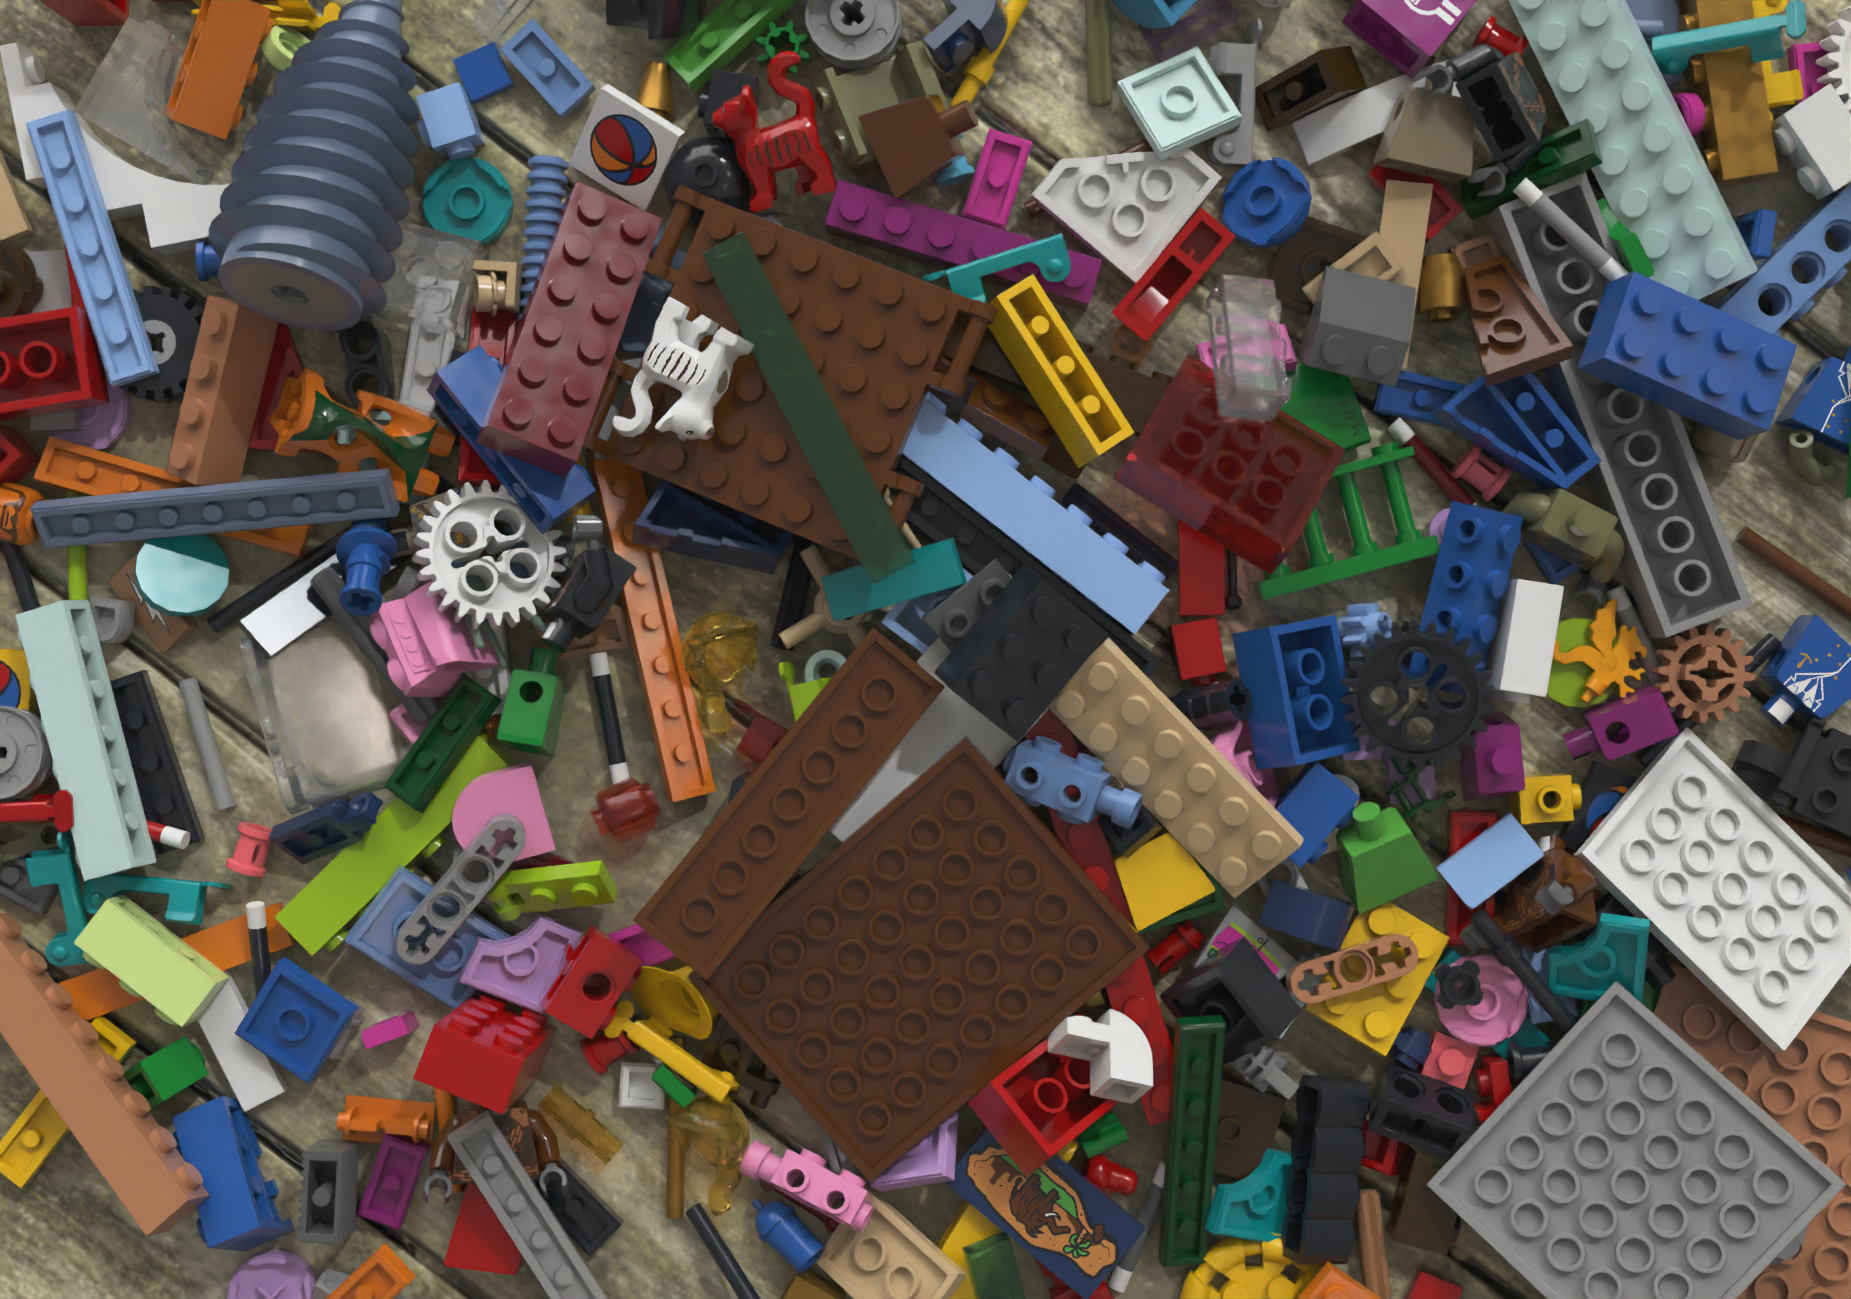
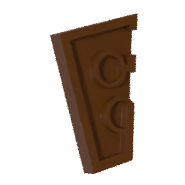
M1507 255L1464 268V290L1485 388L1571 359L1573 344Z

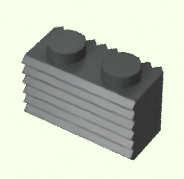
M319 1139L301 1154L305 1160L300 1164L304 1168L300 1172L304 1179L299 1182L303 1186L299 1191L303 1196L299 1200L302 1207L298 1209L302 1214L298 1218L301 1225L297 1228L301 1234L296 1237L300 1242L342 1244L343 1241L348 1239L350 1234L355 1232L359 1141Z

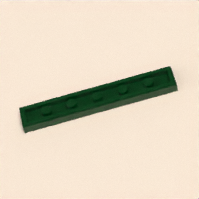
M1221 1015L1176 1018L1158 1254L1162 1267L1205 1263L1203 1258L1207 1254L1209 1234L1205 1226L1211 1209L1226 1022Z

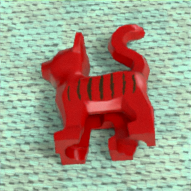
M793 51L781 52L772 58L767 69L769 85L778 96L796 104L794 116L774 125L760 128L758 105L749 84L742 86L741 94L725 101L722 107L712 113L714 126L717 129L723 130L734 140L738 163L753 185L755 193L750 197L749 201L752 213L773 207V200H777L778 187L775 172L793 167L796 169L799 177L794 185L797 196L804 195L811 190L814 196L837 190L831 158L820 142V134L815 118V102L807 88L789 81L785 75L789 68L800 62L801 57Z

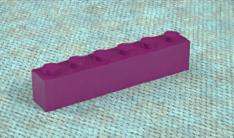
M838 180L825 222L828 234L943 269H949L1038 241ZM1068 250L1071 270L1068 276L1060 282L1046 280L1041 274L1040 268L1032 262H1026L981 277L983 281L1011 288L1033 274L1050 301L1086 312L1102 260Z

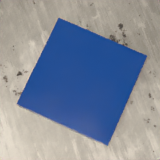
M284 957L275 965L235 1031V1034L304 1082L310 1084L318 1076L359 1007Z

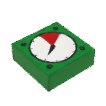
M663 1062L654 1069L651 1080L681 1108H685L696 1097L698 1088Z

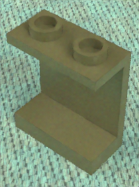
M922 40L905 45L895 59L836 76L833 67L825 69L812 86L815 108L826 119L831 131L830 143L832 150L838 158L842 159L846 171L878 161L858 118L859 116L926 95H939L945 109L949 108Z

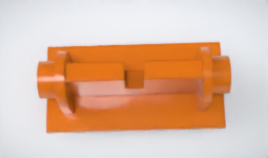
M347 1094L344 1112L338 1114L336 1128L338 1131H342V1140L382 1144L385 1133L410 1136L414 1143L424 1141L430 1143V1148H432L436 1103Z

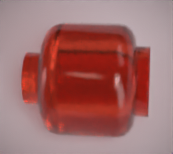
M632 777L600 790L596 795L598 809L590 812L600 836L609 834L617 844H625L653 831L656 827V817L662 814L648 782L640 784L638 780Z

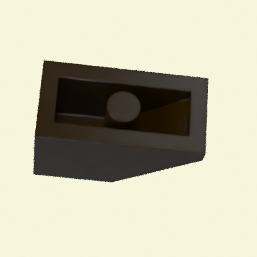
M1350 45L1319 50L1255 88V102L1267 132L1289 125L1322 108L1366 89L1367 86Z
M1408 1144L1385 1231L1394 1242L1447 1255L1450 1242L1455 1243L1458 1239L1461 1218L1427 1185L1436 1175V1172L1426 1155L1419 1148Z

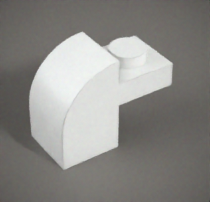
M1109 1009L1096 1022L1085 1016H1067L1048 1035L1049 1053L1090 1061L1091 1096L1133 1104L1153 1087V1060L1149 1042L1140 1027L1121 1012Z

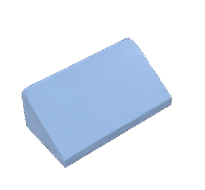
M1509 812L1436 868L1463 903L1472 910L1541 859L1544 853Z

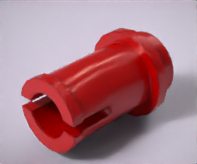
M1190 919L1185 920L1183 923H1175L1177 928L1153 949L1146 952L1150 960L1156 967H1160L1159 970L1164 975L1169 973V970L1192 950L1200 951L1202 949L1200 944L1206 938Z

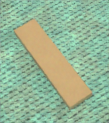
M1387 180L1379 235L1405 268L1389 281L1412 286L1416 289L1410 342L1402 368L1407 369L1433 184Z

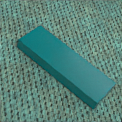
M954 538L892 555L890 558L894 559L889 573L868 564H862L820 577L833 620L838 621L966 583V577Z

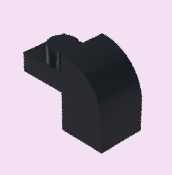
M606 0V24L648 29V39L651 40L677 38L692 32L699 26L706 8V0Z

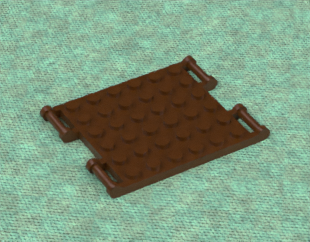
M679 185L673 197L676 201L673 212L653 259H647L643 271L656 279L674 285L670 297L690 308L685 318L686 320L693 322L700 315H704L719 324L717 331L723 327L752 343L754 347L748 355H740L734 361L728 389L714 407V434L707 440L686 439L682 441L671 430L660 432L655 428L656 423L682 397V392L678 389L657 382L649 387L648 390L653 413L651 423L643 433L634 437H626L616 432L614 428L608 441L599 438V433L622 379L632 382L633 385L635 377L642 369V362L638 369L613 358L583 447L889 573L894 559L890 558L914 499L915 497L920 499L925 488L923 483L894 472L930 387L958 398L963 397L967 388L964 380L988 324L994 323L999 310L982 301L967 298ZM693 210L704 213L681 269L677 270L670 267ZM960 314L971 317L947 375L936 372ZM715 334L705 336L702 339L698 348L700 352H703L708 347ZM631 388L619 416L627 419L634 418L636 414ZM888 487L898 490L875 547L873 550L863 547Z

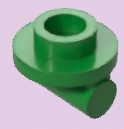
M1113 1113L1104 1114L1077 1136L1087 1159L1129 1140L1124 1126L1120 1124L1117 1115Z

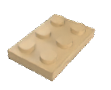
M864 1187L872 1197L869 1205L874 1207L867 1226L862 1232H859L840 1223L824 1245L826 1248L816 1263L853 1299H950L967 1273L876 1190Z

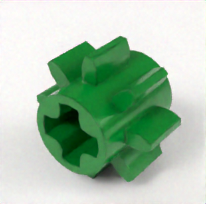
M792 20L787 23L786 27L778 28L771 21L769 22L770 32L767 37H756L757 46L766 50L765 53L757 58L760 67L770 64L771 59L777 55L775 48L782 49L785 43H790L792 51L796 52L801 59L797 65L789 68L786 73L790 72L796 79L798 78L797 67L800 63H811L810 54L801 50L802 47L810 42L808 33H803L797 36Z

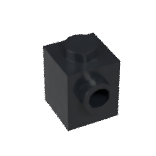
M713 69L709 91L702 90L698 105V118L704 119L703 124L707 132L713 134V138H720L735 145L734 140L727 133L714 126L712 113L722 107L725 101L741 94L742 86L748 84L752 89L757 105H759L762 87L758 77Z

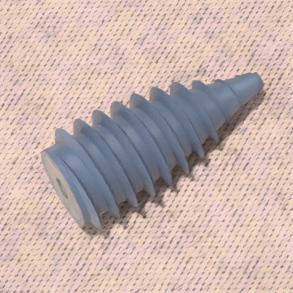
M353 0L344 5L339 11L338 20L330 21L321 26L315 35V40L302 45L294 53L292 66L279 73L274 81L273 94L261 103L257 113L258 123L253 125L246 133L243 142L244 153L232 165V183L224 189L220 196L221 213L211 222L208 231L209 241L213 250L222 260L218 271V279L222 287L235 300L258 314L304 329L335 331L350 328L358 323L361 316L378 313L385 308L387 296L380 284L390 280L396 271V264L390 252L397 250L402 245L403 233L397 222L405 218L410 210L409 200L404 190L411 187L415 181V172L408 159L414 156L419 146L417 136L409 127L418 121L420 116L419 107L410 94L407 93L416 86V77L411 68L401 60V57L409 53V45L401 37V23L405 20L402 14L403 0Z

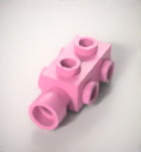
M755 1140L741 1162L739 1169L741 1174L754 1181L762 1179L772 1184L777 1190L794 1198L796 1201L815 1209L854 1231L862 1232L874 1211V1207L869 1205L872 1197L867 1190L863 1189L867 1183L865 1180L842 1169L840 1175L825 1169L824 1166L827 1161L805 1148L802 1149L800 1155L787 1149L784 1157L780 1158L773 1154V1148ZM804 1180L801 1186L795 1188L797 1182ZM845 1201L842 1207L834 1209L836 1203Z

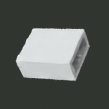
M1523 579L1509 580V586L1503 595L1497 618V632L1491 641L1485 664L1486 667L1491 668L1492 676L1481 683L1495 687L1496 695L1491 696V699L1530 704L1531 696H1547L1564 586Z

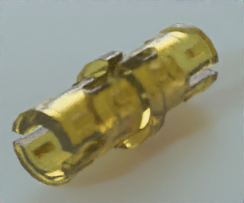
M558 1083L538 1105V1107L544 1109L569 1131L566 1134L567 1137L572 1141L577 1138L599 1157L605 1165L625 1143L594 1117L596 1112L591 1107L586 1110L566 1093Z

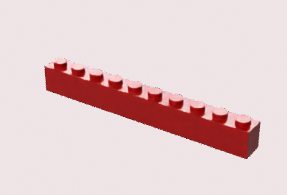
M1050 709L1045 712L1024 736L1025 741L1028 739L1034 741L1036 736L1047 737L1062 745L1061 753L1075 759L1079 754L1072 731ZM1069 785L1068 795L1080 799V789L1075 785ZM1047 806L1058 841L1134 926L1104 831L1096 821L1099 815L1089 823L1083 821V824H1074L1059 818L1056 815L1058 810ZM1142 955L1104 988L1111 1009L1121 1012L1133 1020L1143 1031L1149 1042L1153 1060V1087L1140 1097V1101L1149 1126L1167 1121L1169 1118L1174 1050L1144 956Z

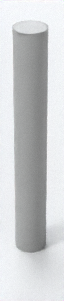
M193 677L182 680L178 683L217 811L234 807L236 805L197 678Z

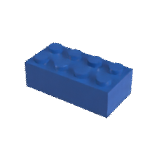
M1633 271L1606 284L1577 369L1730 437L1741 440L1769 431L1797 345Z

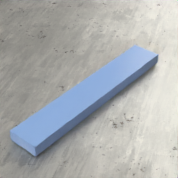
M68 109L26 123L110 385L119 387L159 374L160 372L76 113Z

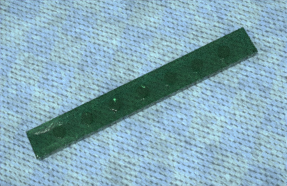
M741 231L702 254L745 339L754 345L751 351L871 583L877 584L915 563L916 560L747 235Z

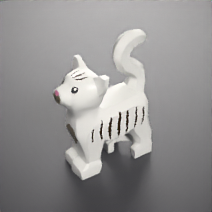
M669 296L656 320L652 340L643 355L642 369L635 377L631 388L636 414L632 419L614 416L612 424L616 432L622 436L634 437L645 431L651 423L653 413L648 390L649 387L657 382L678 389L682 392V397L656 423L655 428L660 432L671 430L682 441L686 439L707 440L711 438L715 430L713 426L714 407L728 389L733 363L738 356L748 355L754 345L723 327L717 331L719 324L704 315H700L693 322L686 320L685 318L690 308ZM715 334L708 347L703 352H700L698 348L702 339L705 336Z

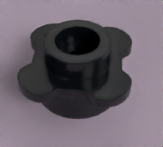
M1466 960L1462 965L1449 966L1442 963L1435 968L1434 977L1439 981L1440 987L1437 1001L1443 1008L1452 1009L1455 1005L1464 1006L1468 1004L1476 1006L1482 1001L1483 992L1480 990V981L1477 977L1480 973L1479 966L1471 960ZM1458 980L1463 983L1460 989H1456L1454 986Z

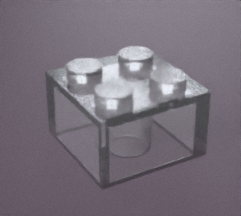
M396 220L403 233L402 245L397 250L389 252L396 264V271L390 280L379 283L386 292L387 303L385 308L374 314L380 319L465 341L470 324L471 309L475 306L474 278L475 275H480L473 270L474 261H488L489 254L480 241Z

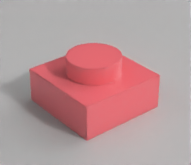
M1433 1029L1430 1036L1432 1042L1429 1046L1432 1052L1424 1066L1419 1065L1418 1072L1464 1089L1479 1047L1468 1045L1454 1036Z

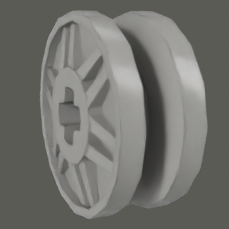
M807 0L805 24L816 53L829 66L844 72H852L885 62L895 52L902 36V15L898 0ZM857 14L861 15L862 22L859 25L855 21H853L851 26L847 25L846 18L848 16L855 19Z
M0 705V749H4V747L7 749L6 758H0V801H15L31 796L45 785L53 772V759L47 737L41 728V718L26 709Z

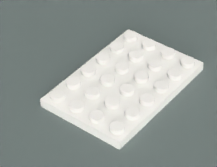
M1688 727L1684 728L1655 757L1574 854V857L1582 859L1587 864L1594 877L1636 918L1650 919L1649 931L1774 1053L1783 1052L1787 1049L1851 964V886Z

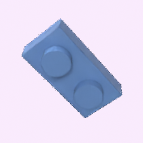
M533 18L499 48L563 120L596 90L591 81Z

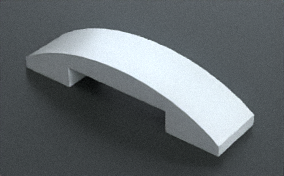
M1448 60L1421 68L1418 73L1438 64L1446 67ZM1406 74L1396 77L1293 122L1291 126L1307 167L1347 152L1355 145L1383 135L1398 96L1411 87L1424 89L1426 77L1416 82L1414 78L1411 79ZM1454 82L1451 95L1461 97L1455 86L1457 82Z

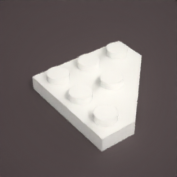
M1189 148L1162 160L1158 159L1154 151L1088 158H1069L1059 160L1030 197L1131 284H1136L1222 177Z

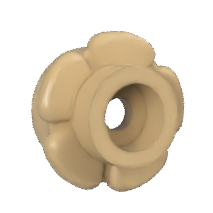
M489 271V275H475L476 312H489L490 316H495L497 308L505 307V281L496 280L494 271Z

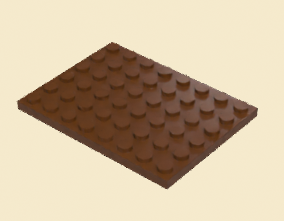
M965 736L771 902L707 980L694 970L690 972L688 978L871 1182L1056 1028L1067 1016L1069 1017L1150 949V945L1023 799L1011 788L973 742Z

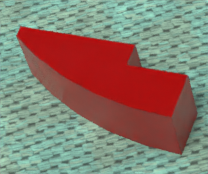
M1200 208L1111 313L1147 342L1233 242L1236 236L1203 208Z

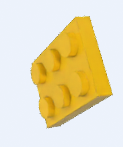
M1391 902L1384 903L1362 914L1356 911L1351 920L1350 928L1344 937L1341 949L1388 934L1405 935L1415 943L1418 950V962L1415 968L1406 975L1322 1002L1306 1003L1302 1009L1381 1057H1385L1388 1054L1450 939L1447 935ZM1390 943L1391 951L1378 957L1372 956V948L1367 949L1375 965L1383 962H1394L1399 967V958L1405 956L1404 949L1395 948L1393 943ZM1355 955L1345 957L1340 964L1342 977L1348 982H1355L1361 978L1364 971L1362 961ZM1375 966V976H1376V975H1379L1380 972L1378 971V969H1377L1376 966ZM1328 969V972L1325 973L1320 982L1331 981L1332 989H1335L1337 986L1331 979Z

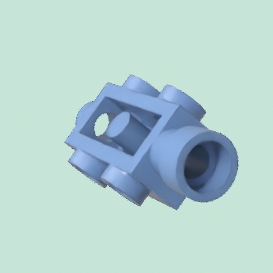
M1036 736L1034 741L1028 739L1018 744L1017 747L1013 746L1008 752L1003 765V772L1008 773L1006 782L1027 805L1038 807L1042 803L1058 810L1056 815L1059 818L1074 824H1083V821L1089 823L1098 816L1099 812L1110 816L1112 823L1130 829L1134 824L1144 795L1126 787L1121 791L1109 786L1113 774L1102 770L1104 766L1102 760L1083 753H1079L1076 759L1060 752L1062 745L1059 742L1043 736ZM1028 767H1032L1037 771V781L1026 777L1025 774ZM1069 785H1075L1080 789V799L1068 795Z

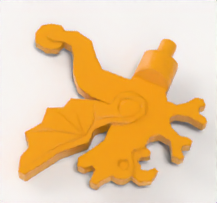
M1615 598L1607 601L1603 609L1595 610L1594 620L1588 625L1591 631L1589 640L1593 647L1588 645L1577 646L1568 652L1562 653L1559 651L1560 644L1555 640L1554 661L1563 665L1581 661L1593 670L1590 677L1583 684V688L1586 691L1580 698L1586 704H1588L1593 696L1600 697L1611 682L1617 684L1618 696L1620 698L1626 697V693H1634L1635 690L1628 687L1624 682V677L1630 676L1640 681V674L1645 673L1643 668L1632 670L1628 665L1630 659H1636L1635 652H1640L1641 658H1645L1647 654L1646 647L1641 645L1642 641L1637 637V627L1632 626L1628 631L1626 625H1621L1618 630L1617 643L1612 648V640L1617 635L1615 626L1617 600Z

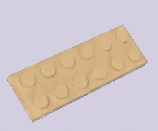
M1109 637L1093 651L1048 706L1072 733L1098 759L1104 762V765L1126 788L1144 795L1142 804L1234 899L1301 847L1304 838Z

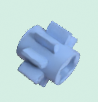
M1378 603L1347 605L1348 614L1341 615L1337 620L1342 648H1351L1350 657L1352 658L1364 657L1358 649L1361 642L1373 648L1376 646L1373 636L1374 631H1380L1386 638L1391 636L1392 620L1388 613L1378 612Z

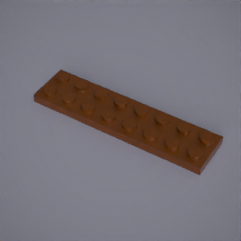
M872 628L633 921L707 980L945 686L876 629Z

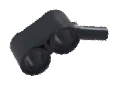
M359 320L357 324L350 328L335 330L339 334L338 339L341 351L346 355L348 375L345 379L344 389L347 397L358 405L359 399L356 397L358 389L362 390V386L367 379L376 377L379 382L377 395L394 400L396 387L391 343L388 335L380 328L362 320ZM368 332L372 333L374 338L372 349L368 353L360 355L356 348L359 337Z

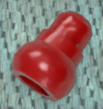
M1102 1153L1090 1159H1087L1085 1156L1080 1173L1108 1195L1116 1193L1129 1196L1135 1192L1138 1175L1133 1169L1122 1167L1119 1163L1110 1161Z

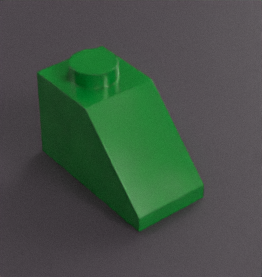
M185 1035L125 1071L123 1077L133 1090L140 1092L147 1099L152 1109L209 1073L205 1068V1058L201 1050L195 1044L190 1043Z

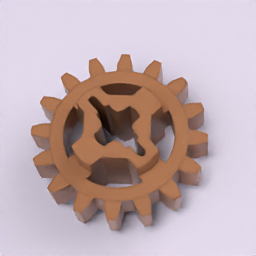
M1701 624L1698 630L1693 627L1683 631L1682 637L1679 635L1667 637L1666 640L1670 645L1669 650L1656 649L1655 654L1663 661L1661 666H1653L1650 669V672L1661 675V681L1654 684L1653 687L1661 692H1666L1667 695L1664 697L1668 708L1677 706L1675 710L1676 717L1687 719L1691 715L1692 722L1706 723L1708 717L1712 721H1723V709L1728 712L1737 713L1740 708L1735 699L1737 697H1750L1751 693L1743 687L1744 681L1755 680L1756 675L1745 672V665L1750 664L1754 659L1753 656L1740 655L1739 651L1743 648L1745 642L1741 639L1729 641L1731 630L1718 628L1715 631L1713 624ZM1688 650V655L1679 662L1682 655ZM1721 653L1724 655L1727 663L1721 657ZM1707 669L1709 672H1715L1716 675L1699 678V675H1690L1689 672L1691 670ZM1678 682H1679L1680 685L1685 689V693H1684V694L1682 693L1681 689L1679 688ZM1725 687L1723 692L1718 696V692H1720Z

